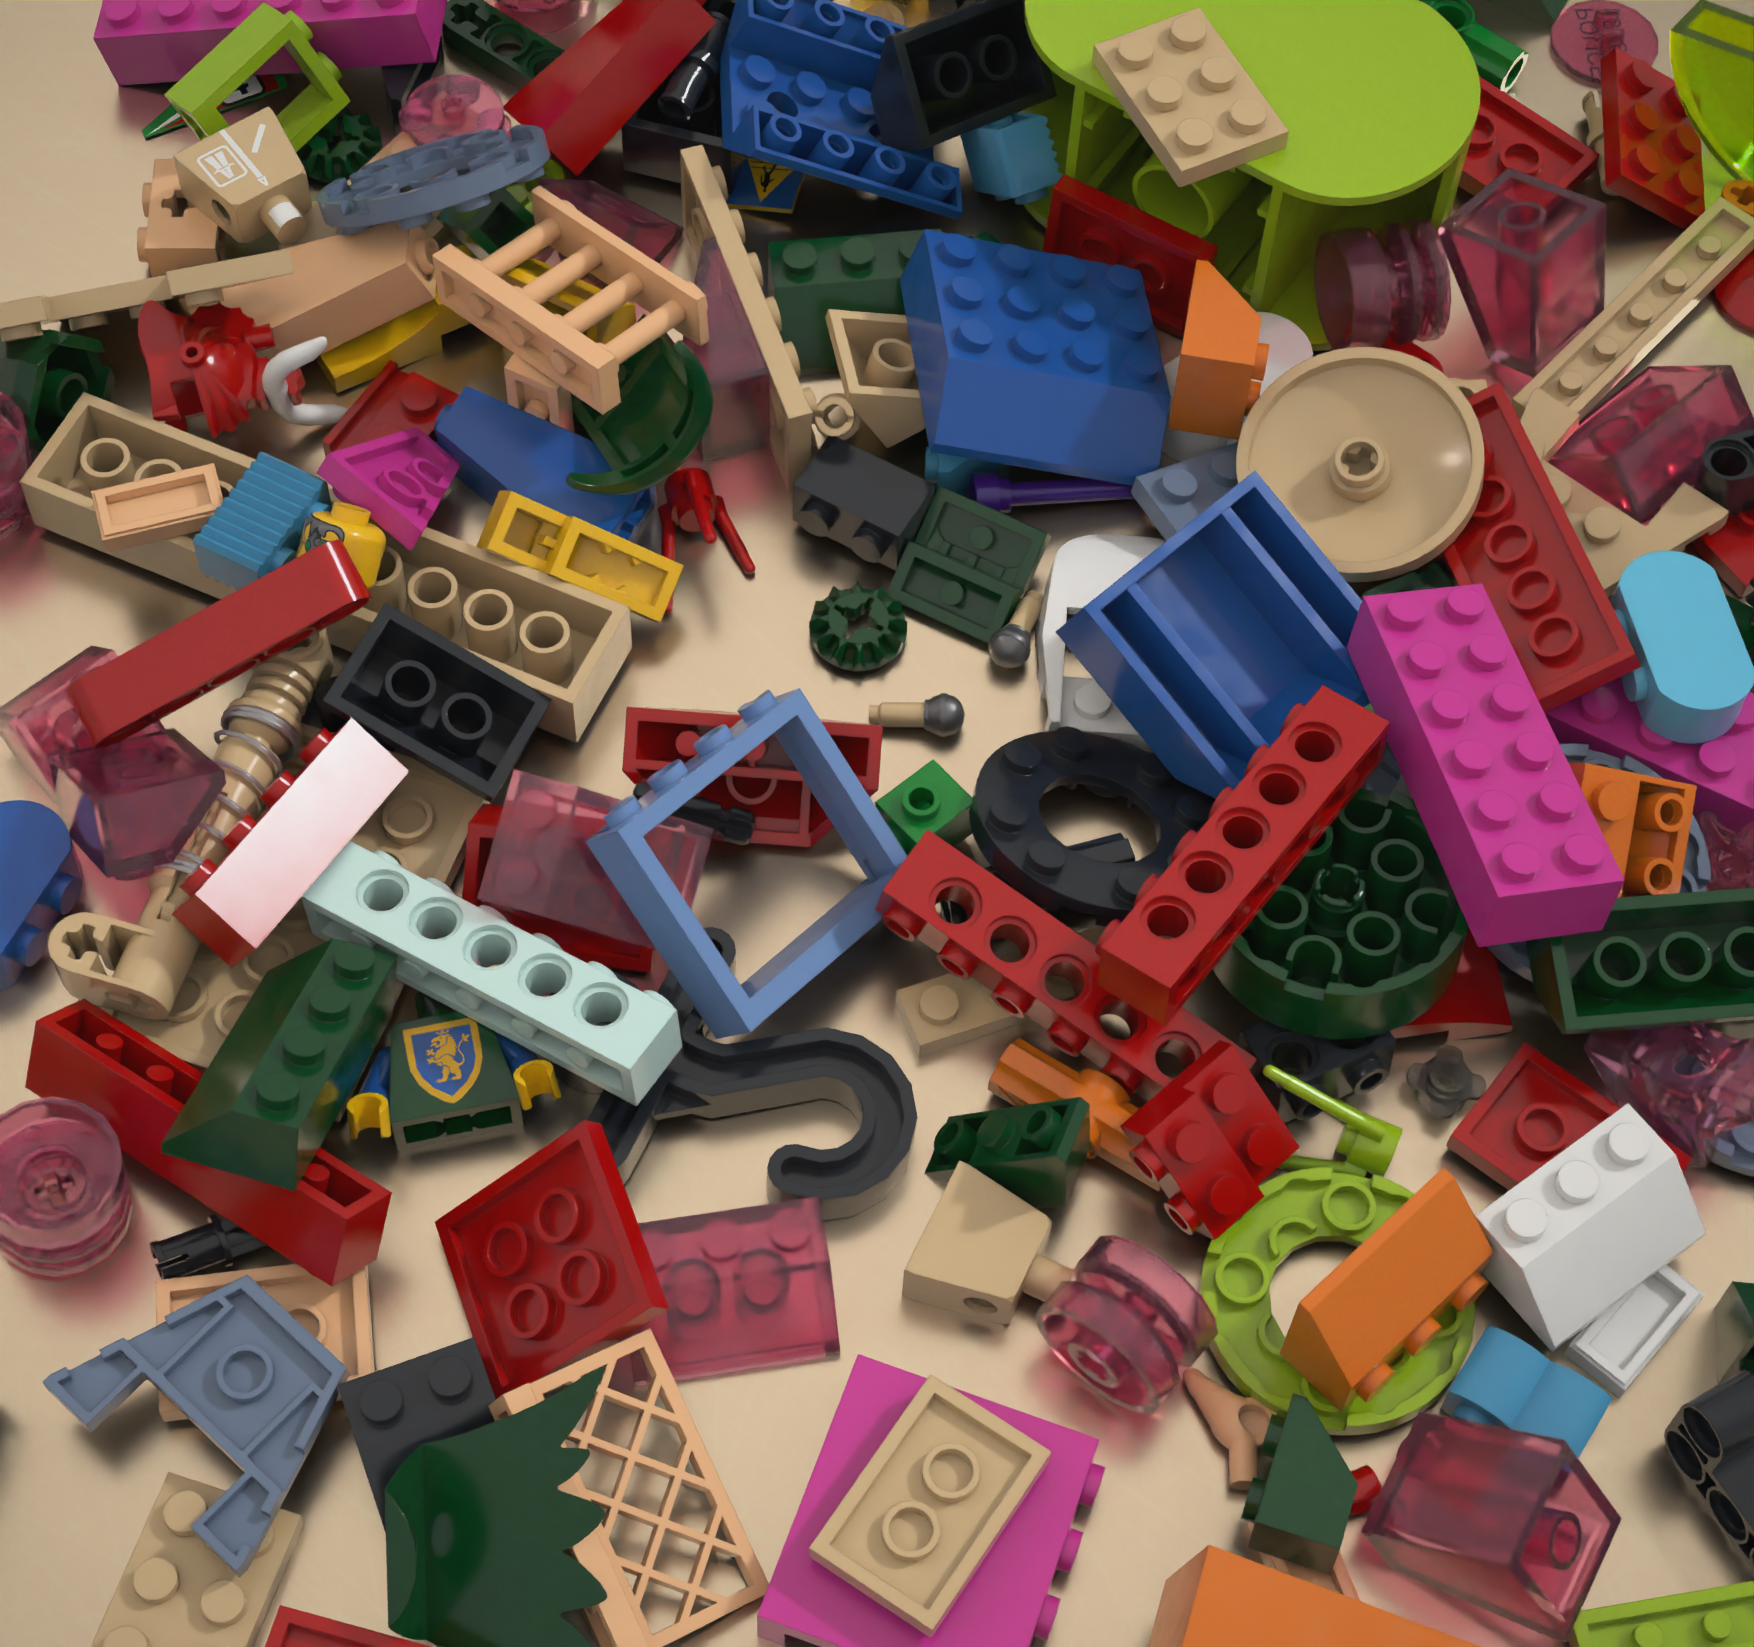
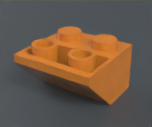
M1568 762L1625 880L1617 898L1679 893L1697 785L1589 763Z

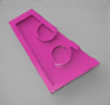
M413 427L328 453L316 473L333 486L332 491L341 502L369 510L371 512L370 518L411 551L425 530L428 521L439 505L461 463L419 428Z

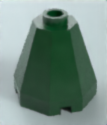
M51 329L42 330L43 335L10 342H2L0 336V428L23 447L41 452L83 392L110 402L115 377L110 365L102 364L99 360L97 352L105 353L101 340Z

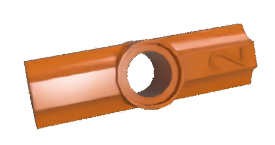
M1019 1037L1014 1043H1010L1000 1057L989 1079L987 1090L1015 1107L1075 1097L1083 1098L1090 1104V1149L1085 1159H1094L1098 1155L1159 1192L1161 1190L1159 1183H1153L1137 1169L1129 1156V1151L1134 1146L1120 1125L1137 1112L1139 1108L1131 1104L1129 1095L1120 1084L1099 1071L1085 1069L1078 1073Z

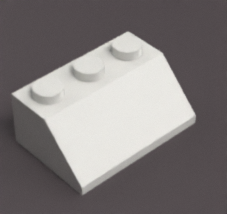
M1629 1103L1475 1215L1494 1252L1483 1274L1551 1352L1703 1238L1706 1233L1676 1154Z

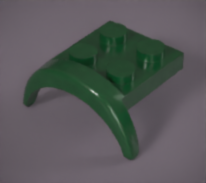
M643 314L638 321H640L647 315ZM666 332L620 364L618 379L621 403L604 415L578 397L574 399L572 410L612 470L594 474L571 472L565 479L568 486L598 495L638 493L666 479L692 454L703 438L711 421L714 397L709 377L703 365L683 341L678 340L674 343Z

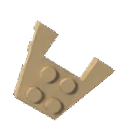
M1538 387L1532 391L1520 422L1529 439L1545 441L1542 466L1607 597L1614 594L1622 573L1638 557L1655 551L1683 552L1687 544L1705 533L1709 536L1726 524L1729 514L1727 509L1683 482L1649 524L1644 526L1549 464L1548 461L1579 427L1580 414Z

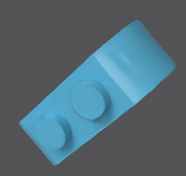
M1655 551L1642 555L1626 567L1610 602L1642 666L1622 676L1624 693L1629 701L1636 702L1644 725L1654 733L1680 743L1695 744L1714 740L1726 733L1735 723L1742 705L1754 684V666L1713 567L1693 555L1678 551Z

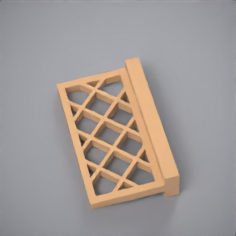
M649 1328L535 1382L527 1383L509 1391L488 1405L494 1420L498 1421L545 1400L543 1395L563 1385L569 1386L581 1377L601 1367L605 1369L600 1384L590 1402L581 1431L573 1429L566 1439L576 1443L575 1448H590L623 1461L611 1498L586 1489L578 1472L558 1486V1489L563 1492L589 1500L601 1508L607 1509L602 1523L573 1547L563 1551L582 1564L601 1583L607 1592V1599L605 1601L581 1609L597 1647H663L764 1596L769 1586L652 1330ZM637 1351L640 1352L651 1376L644 1401L608 1388L617 1360ZM658 1393L666 1410L654 1406ZM603 1400L639 1413L627 1449L591 1436ZM650 1418L673 1426L679 1436L681 1446L674 1467L638 1454ZM565 1442L561 1444L562 1448H567ZM688 1459L697 1476L685 1472ZM633 1466L669 1479L658 1515L621 1502ZM680 1483L704 1492L712 1510L704 1533L668 1520ZM617 1514L653 1527L641 1565L615 1554L609 1537ZM719 1525L727 1542L715 1538ZM664 1532L700 1545L688 1582L652 1569ZM711 1549L735 1558L747 1587L728 1597L699 1587ZM624 1571L637 1576L633 1590ZM648 1581L684 1594L675 1623L654 1634L651 1633L640 1608ZM695 1598L712 1604L690 1615Z

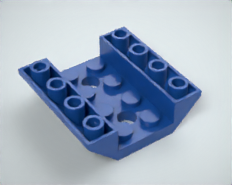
M736 0L719 59L723 148L958 220L963 213L959 168L934 161L933 146L925 150L901 151L885 146L882 140L870 96L886 36L909 27L834 3L830 0Z

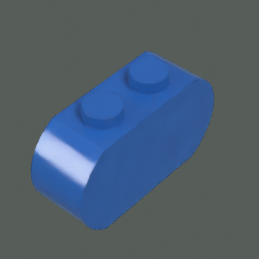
M12 800L0 803V992L12 987L26 966L31 967L40 959L47 944V934L61 913L67 914L75 906L82 888L83 870L67 826L53 810L32 801Z

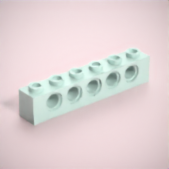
M349 841L301 897L313 935L326 942L335 938L397 955L396 979L635 1106L640 1103L682 1048L677 1009L659 993L652 990H644L642 992L622 982L603 964L595 961L586 963L564 952L550 937L541 933L529 934L510 924L494 908L487 905L477 907L456 896L440 880L431 877L425 880L402 868L392 856L383 851L376 850L371 852ZM493 965H499V966H497V967L488 968V967L493 966ZM548 993H556L552 996L541 997ZM602 1022H613L605 1026H595Z

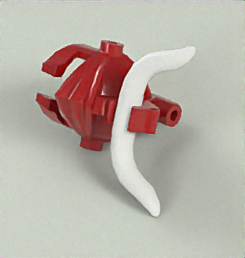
M150 300L143 305L140 311L137 327L139 352L146 362L149 373L154 420L165 421V424L188 433L187 419L205 415L211 437L216 438L221 431L225 430L231 433L237 430L239 422H248L251 419L249 415L250 410L254 407L267 412L271 406L279 418L291 424L304 426L337 423L349 410L347 407L336 404L302 403L301 390L306 382L299 367L315 360L325 350L327 346L326 337L320 336L281 351L269 360L267 357H258L256 352L276 347L270 323L256 326L254 319L247 317L240 307L229 308L221 303L206 307L198 306L193 314L181 316L166 310L157 301Z

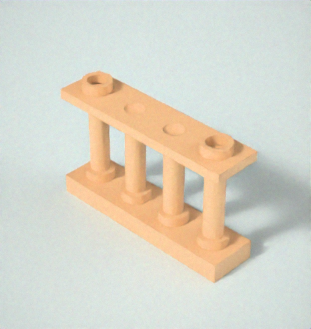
M539 185L531 190L535 225L483 260L472 259L452 244H448L432 255L438 298L442 304L604 415L621 403L618 372L619 365L672 328L699 346L709 341L706 294L694 283L684 281L579 212L569 201L561 200ZM548 245L567 257L523 288L512 286L500 278ZM589 272L608 284L607 287L564 316L553 314L541 306ZM630 300L650 312L649 315L605 345L595 343L582 334Z

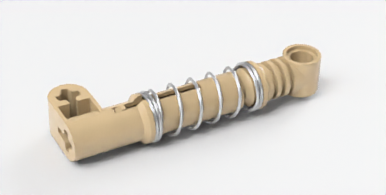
M326 628L256 666L241 698H236L230 702L227 709L223 712L220 723L223 729L213 733L214 740L219 746L213 759L209 758L200 762V767L205 776L199 788H192L187 791V797L192 804L186 817L173 820V826L178 832L172 847L159 850L161 859L154 862L153 868L150 869V875L147 879L150 895L136 925L96 913L80 912L67 916L58 922L51 931L47 944L49 954L63 986L70 995L80 1000L85 998L93 1004L145 1019L164 1020L169 1017L202 943L199 938L172 915L175 909L188 896L179 886L206 858H209L215 865L228 851L220 843L221 839L246 813L255 820L258 818L264 802L259 797L276 779L278 772L280 775L284 771L281 763L288 762L297 755L303 738V729L300 725L302 716L305 714L308 703L312 699L313 691L319 684L327 682L333 673L334 660ZM307 647L301 651L291 652L294 648ZM220 735H227L222 740H220ZM99 955H101L105 967L114 971L112 976L106 974Z

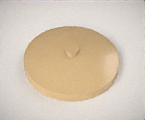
M1350 347L1329 351L1304 360L1283 373L1266 388L1250 410L1241 430L1236 453L1237 481L1240 483L1256 470L1346 582L1379 581L1403 575L1428 563L1451 545L1464 530L1478 504L1483 486L1484 443L1481 428L1471 404L1454 382L1441 371L1419 358L1400 351L1377 347Z

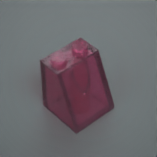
M1507 168L1438 226L1439 239L1488 359L1534 378L1604 310L1605 203L1512 168Z
M1419 1411L1407 1438L1402 1441L1398 1448L1396 1460L1378 1497L1369 1508L1367 1520L1361 1532L1392 1570L1552 1639L1567 1642L1622 1518L1564 1439Z

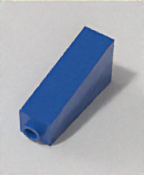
M468 386L464 388L453 405L447 404L443 407L436 419L434 435L437 437L438 445L461 463L455 476L492 507L499 491H513L566 516L577 517L632 542L657 505L656 485L638 493L626 495H598L571 488L565 481L571 472L594 474L612 470L593 441Z

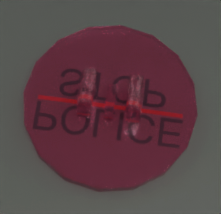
M1589 0L1575 3L1562 11L1552 25L1550 48L1557 62L1573 76L1592 84H1601L1600 59L1615 47L1636 59L1645 60L1651 66L1658 56V36L1651 22L1637 10L1616 1Z

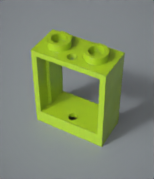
M265 2L164 94L201 141L229 126L216 108L284 45L311 82L303 92L276 116L295 152L303 147L351 101L338 84V81L343 77L339 69L325 54L320 51L316 53L308 41L313 38V33L304 21L291 10L284 15Z

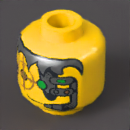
M334 502L331 512L319 511L310 514L306 518L296 558L327 542L342 540L369 590L376 583L386 546V537L379 527L369 523L371 514L369 510L348 503Z

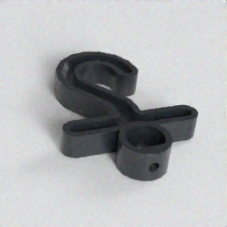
M714 927L703 928L735 976V942L722 929ZM671 970L667 973L657 993L665 997L677 1009L682 1048L637 1106L547 1059L553 1065L556 1077L572 1089L591 1094L602 1093L587 1121L602 1124L623 1184L630 1177L660 1119L687 1114L716 1118L822 1098L837 1101L851 1110L859 1122L860 1129L849 1142L838 1148L820 1150L799 1144H791L777 1149L769 1159L766 1181L767 1198L775 1209L784 1214L813 1221L854 1217L886 1199L907 1171L918 1117L912 1085L891 1054L862 1035L827 1027L731 1044L714 1042L705 1038L709 1027ZM614 973L619 980L638 989L634 983L622 975ZM602 1022L595 1026H605L613 1022Z

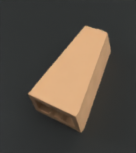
M396 221L377 224L358 233L350 235L338 234L283 248H289L294 273L222 289L224 301H220V303L229 308L240 307L247 317L254 319L256 326L270 323L276 347L256 352L260 358L267 357L271 360L281 351L320 336L327 338V346L321 353L323 354L435 299L436 279L432 255L438 252L440 248L437 242L432 237H428L420 226L400 230Z

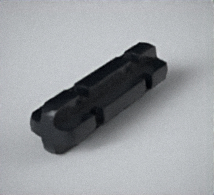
M637 784L632 795L639 800L652 788L647 784ZM694 796L664 819L663 826L711 838L716 833L722 835L723 841L746 845L753 833L755 815L751 810L730 805L728 810L723 809L720 802Z

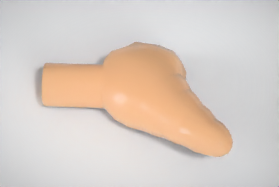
M1185 1369L1183 1380L1189 1393L1195 1399L1204 1418L1209 1423L1213 1435L1222 1445L1229 1449L1230 1487L1236 1490H1249L1253 1477L1258 1478L1257 1452L1262 1449L1271 1415H1277L1276 1412L1270 1410L1253 1397H1243L1231 1392L1216 1381L1208 1378L1198 1369Z

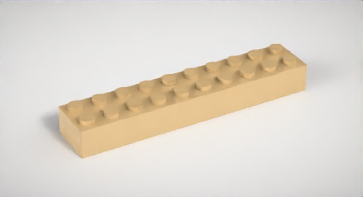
M83 392L19 482L35 525L106 553L91 491L214 463L224 499L229 496L230 489L236 487L237 480L242 479L244 471L249 470L251 462L256 461V459ZM328 488L331 505L333 506L334 502H341L334 495L332 489ZM369 518V523L379 527L386 537V546L376 583L368 590L372 599L361 609L326 628L329 643L353 653L384 603L551 698L552 701L538 728L577 743L632 649L629 606L428 527L425 528L413 549L409 551L375 521ZM201 531L107 553L218 599H223L237 591L233 586L228 587L222 581L217 582L212 576L206 577L201 572L193 544L195 535L200 534Z

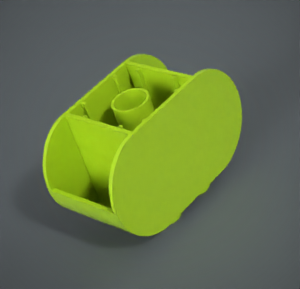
M1025 0L1024 15L1028 36L1040 58L1051 70L1057 97L1024 109L1022 113L1039 114L1048 118L1045 126L1052 130L1048 138L1055 141L1051 149L1058 152L1054 160L1060 163L1057 170L1059 173L1066 174L1218 246L1214 266L1217 271L1256 312L1273 313L1295 323L1308 337L1313 351L1340 349L1344 333L1349 326L1356 322L1364 320L1375 321L1391 328L1411 312L1422 299L1435 273L1477 119L1481 92L1479 74L1468 46L1454 27L1436 10L1419 0ZM1199 7L1288 129L1289 134L1286 148L1179 188L1093 65L1092 54L1095 44ZM1056 184L1047 187L1048 196L1023 204L1035 220L1045 228H1047L1052 191ZM1356 334L1354 337L1361 343L1362 335Z

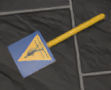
M747 156L733 193L729 195L727 206L728 208L793 213L805 173Z

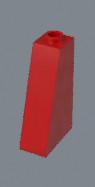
M623 0L509 99L502 108L520 125L541 127L544 130L550 153L578 176L716 23L702 7L707 0Z

